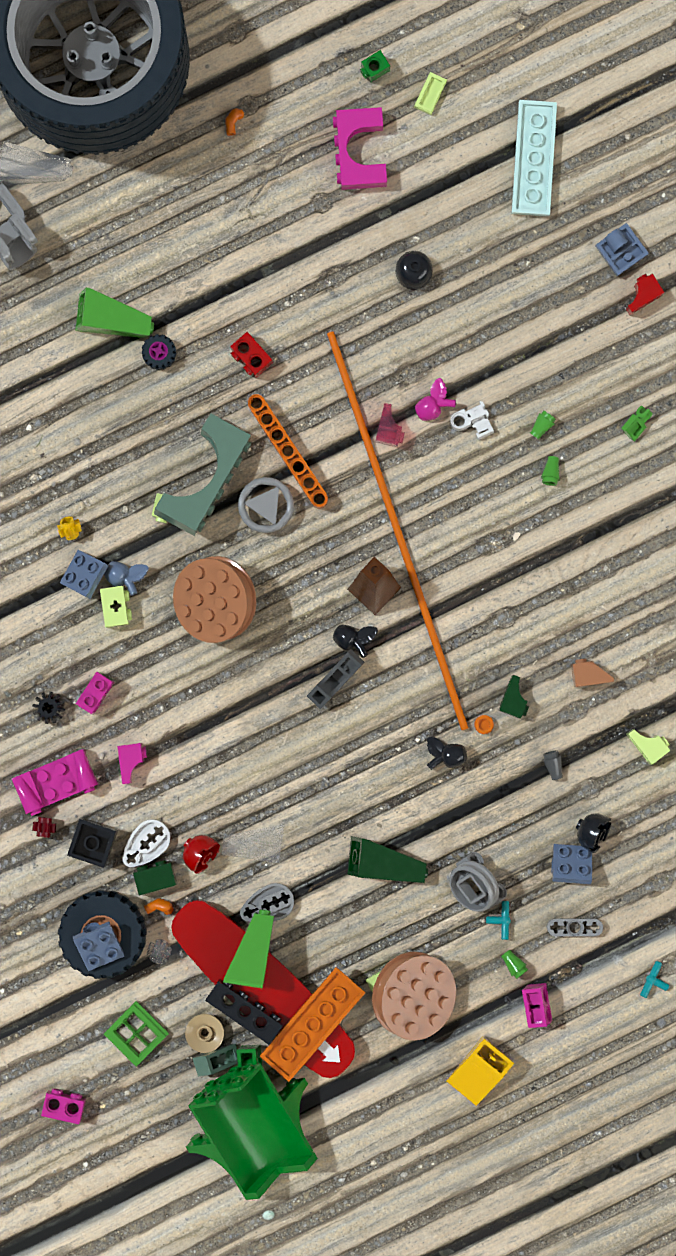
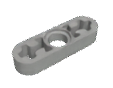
M553 918L548 921L546 928L552 936H598L603 931V924L596 918ZM567 921V933H563L564 929H557L556 933H554L553 929H550L554 922H557L559 926H564L563 922ZM583 921H586V926H591L595 922L599 929H596L595 933L591 929H585L586 933H583ZM572 922L580 924V930L576 933L571 932L569 929Z

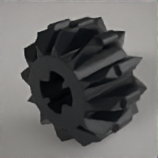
M43 692V700L39 697L35 698L39 705H32V707L38 708L33 714H41L37 720L42 721L45 717V724H49L50 718L52 723H56L55 716L62 719L63 716L59 714V711L65 712L66 710L65 708H60V705L65 704L64 701L57 702L60 699V695L57 694L53 699V692H49L48 697ZM47 703L49 705H53L54 707L53 709H51V713L49 711H45Z

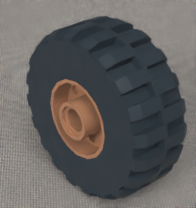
M105 890L90 892L75 900L67 908L65 914H63L60 920V927L58 928L59 948L62 949L64 959L68 960L74 970H78L86 977H94V979L113 978L126 972L139 959L146 944L147 927H145V919L138 910V906L133 904L125 895ZM96 922L101 925L110 922L122 947L124 957L88 971L73 941V936L82 933L83 928L90 923Z

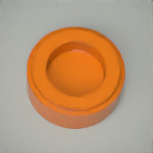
M481 715L476 718L474 727L478 733L488 734L492 731L494 722L491 717Z

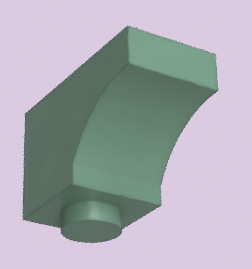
M230 1044L192 1058L198 1077L212 1075L238 1064L236 1044Z

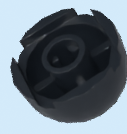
M409 251L403 254L397 261L395 269L399 283L405 288L412 290L426 286L433 274L432 262L428 256L420 251Z
M599 813L587 815L584 820L580 819L576 829L578 830L577 838L581 846L592 853H596L600 849L598 844L601 841H605L610 831L611 822L609 821H611V818Z

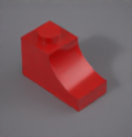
M653 273L649 276L644 274L636 279L637 283L634 286L636 289L635 299L626 308L629 316L664 294Z

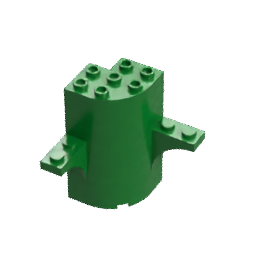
M248 1064L240 1068L235 1066L216 1080L208 1081L204 1085L205 1088L193 1097V1101L188 1105L205 1134L198 1133L192 1136L186 1149L189 1153L204 1155L222 1166L233 1178L246 1200L260 1199L280 1174L308 1171L318 1159L306 1140L300 1124L299 1107L302 1094L308 1085L306 1079L292 1078L290 1082H286L283 1090L277 1092L261 1064Z

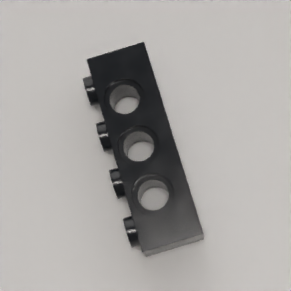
M219 979L205 1001L270 1045L283 1026V1023L280 1022L282 1019L273 1012L271 1015L265 1011L266 1007L256 1001L254 1004L249 1000L250 996L245 992L234 990L233 984L225 983ZM227 994L232 995L235 998V1002L233 1004L225 1003L224 996ZM246 1005L251 1009V1013L249 1015H242L240 1008ZM264 1017L267 1020V1024L265 1026H258L256 1019Z

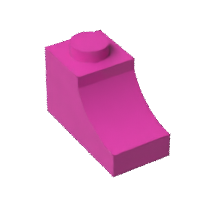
M142 743L117 746L122 784L132 783V773L139 763L144 762V758H147L146 746L142 747Z

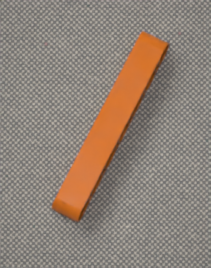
M259 394L252 395L248 399V407L310 503L314 508H324L328 503L326 492L265 399ZM260 400L262 405L260 408L255 409L251 406L252 402ZM269 415L272 417V422L264 424L262 418ZM276 431L283 434L282 439L274 440L272 438L273 433ZM290 447L293 449V454L285 456L283 449ZM296 463H301L304 466L301 472L293 470V466ZM306 479L314 481L312 488H306L303 485ZM322 495L325 501L322 504H316L314 497Z

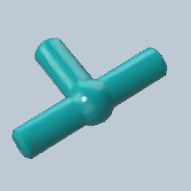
M502 901L501 916H487L486 923L501 924V939L508 940L509 924L511 922L509 917V901Z
M655 961L650 974L646 977V982L640 996L647 998L653 985L664 991L669 989L670 985L656 978L662 967L661 962Z

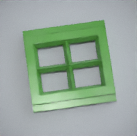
M137 1001L104 1033L136 1067L169 1034ZM133 1013L144 1023L137 1031L126 1021ZM122 1024L133 1033L127 1041L116 1032ZM146 1026L157 1036L150 1044L139 1034ZM135 1037L146 1046L140 1054L129 1045Z

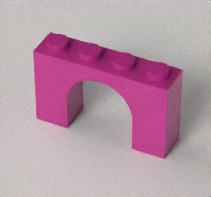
M382 107L336 110V116L333 117V128H337L338 135H334L335 147L339 148V154H335L336 166L340 165V173H337V184H341V190L387 187L386 164L362 165L353 161L347 152V144L354 135L362 132L383 131Z

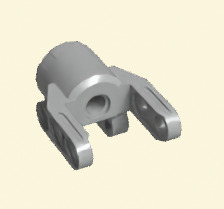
M1 183L0 200L12 216L0 226V259L8 270H13L34 256L38 250L34 244L38 240L25 222L24 210L6 186Z

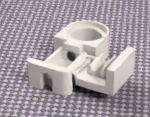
M480 401V405L466 412L462 409L451 417V426L454 430L462 431L472 426L478 432L476 433L478 440L494 433L488 420L489 413L482 401ZM462 417L465 423L462 426H456L454 419Z

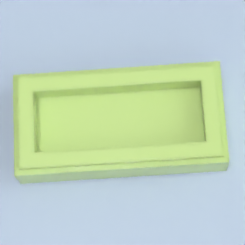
M430 72L414 108L432 115L447 83V79Z

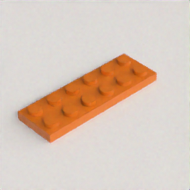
M335 967L273 1039L271 1044L260 1054V1057L290 1082L366 992L339 968Z

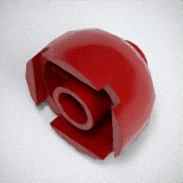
M207 835L189 838L183 846L184 863L194 873H201L208 867L206 863L210 858L213 861L220 849L219 843Z

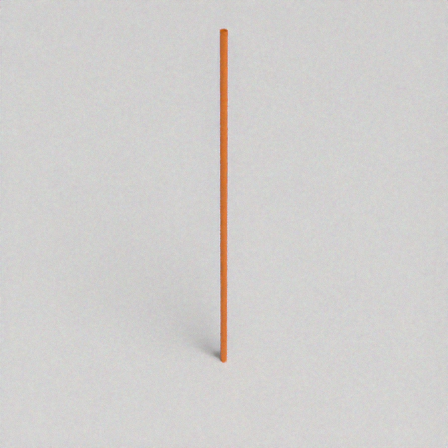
M334 331L329 332L327 336L461 731L468 729L466 718Z

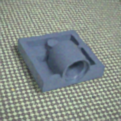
M627 223L609 233L595 245L617 277L649 254Z
M77 550L60 583L91 599L109 565Z
M554 844L551 866L552 881L591 884L592 852L582 846Z
M96 922L90 923L83 928L82 933L73 936V941L88 971L124 957V952L110 922L101 925Z

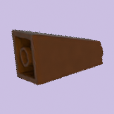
M373 557L360 571L347 590L369 611L376 615L401 587L391 572L376 557Z

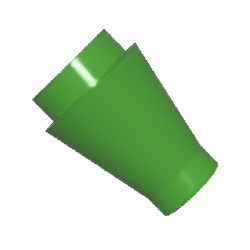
M543 410L541 414L539 413L530 434L540 439L554 425L556 418Z
M548 457L541 476L543 484L556 486L557 482L560 481L558 457Z
M508 950L501 956L511 976H514L516 979L528 971L527 964L512 953L511 950Z

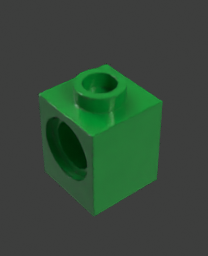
M379 50L361 61L360 72L365 79L368 78L370 83L390 72V64L382 51ZM376 64L379 66V69L372 71L369 66Z

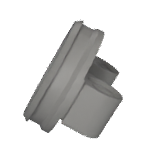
M472 852L456 863L457 867L450 874V888L454 897L465 908L476 912H483L505 899L507 891L501 883H497L493 874L483 866V857L478 852ZM469 877L472 878L481 890L478 896L466 881Z

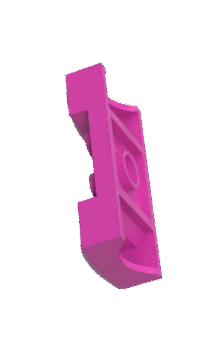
M85 749L12 778L26 814L30 813L31 816L41 813V808L84 791L86 794L94 791V786L99 784L90 766Z

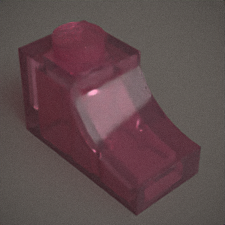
M384 403L375 443L398 448V444L403 443L405 432H401L402 426H398L392 417V405Z

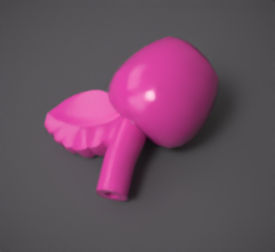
M437 378L434 381L430 390L431 395L422 398L416 404L415 411L422 421H430L440 416V407L456 406V400L445 399L447 387L443 379Z

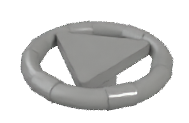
M262 477L251 481L244 487L239 496L238 510L242 520L249 528L257 532L271 533L281 529L288 523L293 514L294 500L290 490L284 483L274 478ZM259 485L276 486V488L246 501L253 488ZM280 489L287 501V509L280 521L276 523ZM245 505L273 525H259L253 522L245 509Z

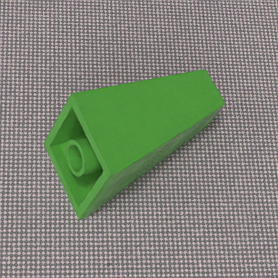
M86 287L79 293L75 331L147 338L153 333L154 323L151 322V316L91 288Z
M259 909V912L254 913L223 982L263 988L274 915L271 914V911Z

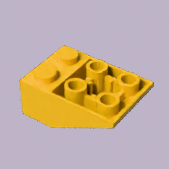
M482 1036L446 1082L477 1106L514 1065V1062Z

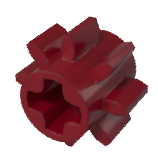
M38 817V822H33L32 831H37V837L51 838V833H56V823H52L53 818Z

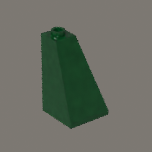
M351 836L348 875L358 878L425 883V879L428 876L426 863L370 840Z

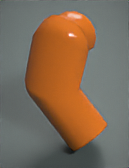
M232 109L225 118L227 136L236 135L235 123L244 117L242 109Z
M161 898L144 906L147 914L155 910H160L165 915H170L173 912L172 904Z

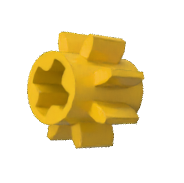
M71 516L64 517L60 520V525H57L60 537L63 538L65 536L67 540L76 539L79 536V532L82 531L79 519L74 520Z

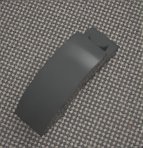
M350 649L313 688L307 697L321 709L365 662Z

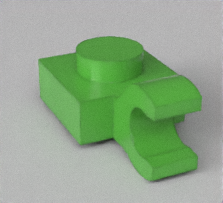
M642 405L637 409V415L632 414L621 428L629 439L634 442L645 430L646 426L644 423L653 414Z

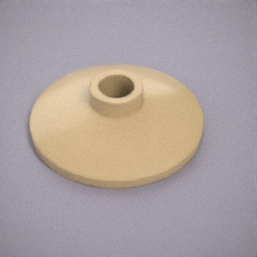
M197 1015L189 1021L186 1027V1041L197 1052H212L223 1041V1026L213 1015ZM203 1029L208 1030L209 1034L207 1036L202 1035L201 1031Z

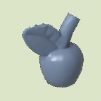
M112 561L108 564L109 566L104 576L114 587L126 585L130 595L133 596L138 593L133 582H140L144 579L149 567L143 564H136L129 568L121 562Z

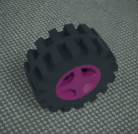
M155 334V336H150L149 339L144 341L142 357L150 368L164 370L174 363L176 348L169 337Z

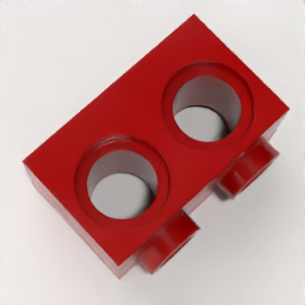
M248 332L230 346L232 350L231 356L237 362L240 360L245 365L243 369L249 376L253 374L255 377H258L273 363L271 357ZM241 345L249 347L246 353H241L238 349ZM254 359H260L262 364L259 367H253L251 362Z

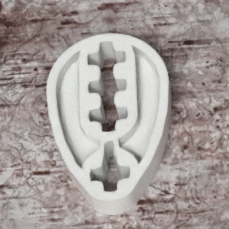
M154 819L142 822L127 841L123 854V863L128 867H135L159 857L166 851L171 841L168 827L163 822ZM162 826L164 828L162 830L163 836L157 835L155 838L157 841L150 842L149 849H142L141 841H147L149 839L148 834H154L156 832L154 828ZM139 851L135 857L136 862L128 863L127 855H132Z

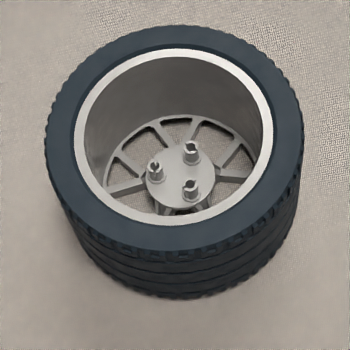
M0 0V89L17 119L25 128L28 127V130L40 140L44 139L47 144L54 145L58 149L61 147L67 152L73 151L76 154L82 152L84 155H88V153L99 155V153L119 152V149H128L129 146L137 145L139 141L143 142L149 135L152 136L156 129L159 130L161 125L168 121L169 115H172L176 106L179 105V99L182 98L183 91L187 85L186 79H188L190 68L189 43L180 0H119L120 4L103 22L99 20L94 1L87 0L93 22L85 23L83 26L74 29L69 35H67L55 14V7L69 0ZM131 7L142 17L149 31L124 49L118 44L117 39L108 29ZM46 15H49L61 36L60 40L33 39L38 25ZM152 42L145 62L132 57L133 54ZM30 49H63L65 74L41 79L34 78L29 64ZM127 63L140 69L131 80L120 88L116 89L111 85L110 75L114 72L117 65ZM80 80L95 82L100 89L99 96L80 98L69 95L73 85ZM65 84L62 94L47 88Z

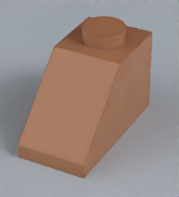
M587 658L575 660L576 664H571L574 687L614 682L612 676L592 661L587 662Z

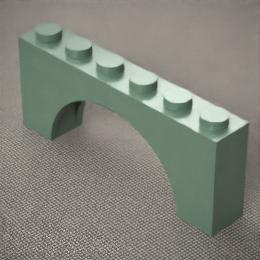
M211 413L201 429V436L209 441L216 453L217 470L214 477L206 487L189 496H172L164 493L154 511V515L193 536L196 535L197 531L201 532L206 524L204 519L207 515L211 516L215 508L213 505L215 500H220L224 493L223 486L225 483H230L234 475L232 474L234 467L238 468L243 460L241 455L243 452L247 453L252 444L250 442V434Z

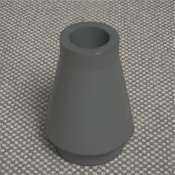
M558 750L544 753L543 762L551 779L558 780L563 778L561 754H559Z

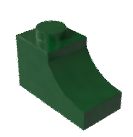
M512 675L498 711L521 719L528 712L529 706L526 705L528 701L524 700L520 694V677Z

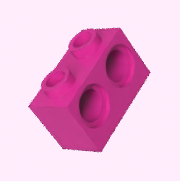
M96 672L75 704L94 715L115 682Z
M547 984L527 985L522 989L528 1028L547 1027L552 1022Z
M52 1088V1091L48 1090L46 1093L41 1116L80 1124L86 1098H82V1095L78 1093L68 1095L64 1094L63 1090ZM51 1099L59 1101L60 1105L58 1108L50 1105ZM70 1103L78 1105L79 1109L77 1112L70 1111Z

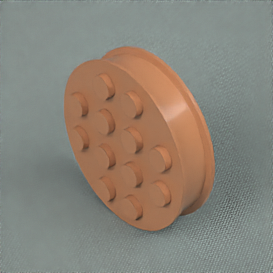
M211 556L193 561L181 571L173 591L174 609L179 622L190 635L204 642L218 643L239 636L251 624L256 610V592L250 576L237 562L222 556Z
M415 951L400 954L384 966L376 979L372 994L375 1016L386 1030L403 1039H425L439 1031L449 1019L455 1005L456 984L449 968L437 958Z

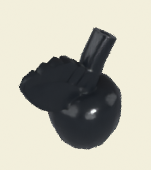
M339 625L333 633V640L343 650H350L355 647L361 658H365L368 656V653L363 645L370 644L374 640L378 628L367 626L358 631L349 625Z
M435 737L427 738L428 751L435 757L427 764L431 770L442 762L448 768H455L467 761V751L463 745H444L441 740Z

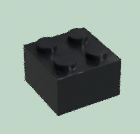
M80 818L67 856L105 868L118 830Z

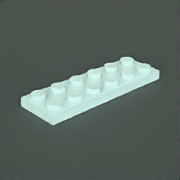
M519 100L511 214L550 216L557 102Z

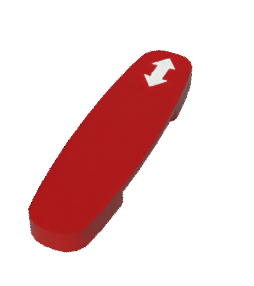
M200 899L190 901L184 905L172 920L171 926L175 939L213 984L216 985L219 979L223 981L246 933L244 928L206 900ZM270 952L268 953L263 988L233 984L234 990L245 992L250 996L249 1000L254 1004L256 1001L266 1007L265 1011L271 1015L273 1012L282 1019L280 1022L283 1023V1026L279 1032L312 995L309 989ZM225 995L232 1003L235 1002V998L232 995ZM246 1005L240 1008L244 1015L251 1013V1009ZM258 1017L256 1023L258 1026H265L267 1020L264 1017ZM339 1023L304 1065L321 1077H337L347 1069L354 1059V1041Z

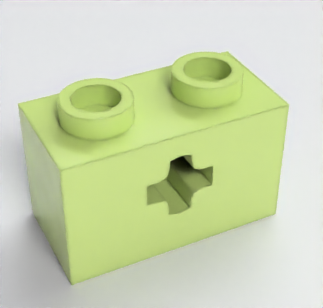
M124 586L100 589L105 627L130 625L129 620H132L131 609H127V601H130L129 591L125 590ZM115 602L122 605L120 608H118L119 612H116L115 609H112V606L115 605Z

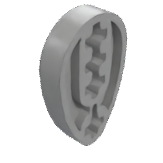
M271 883L262 887L248 898L241 908L240 915L242 919L251 922L255 912L252 913L251 918L248 915H244L246 907H249L250 910L255 908L267 910L261 906L264 904V900L271 902L273 896L279 899L282 897L281 893L290 895L288 903L280 901L278 907L273 904L270 906L269 911L274 915V921L287 917L294 906V896L291 890L281 883Z

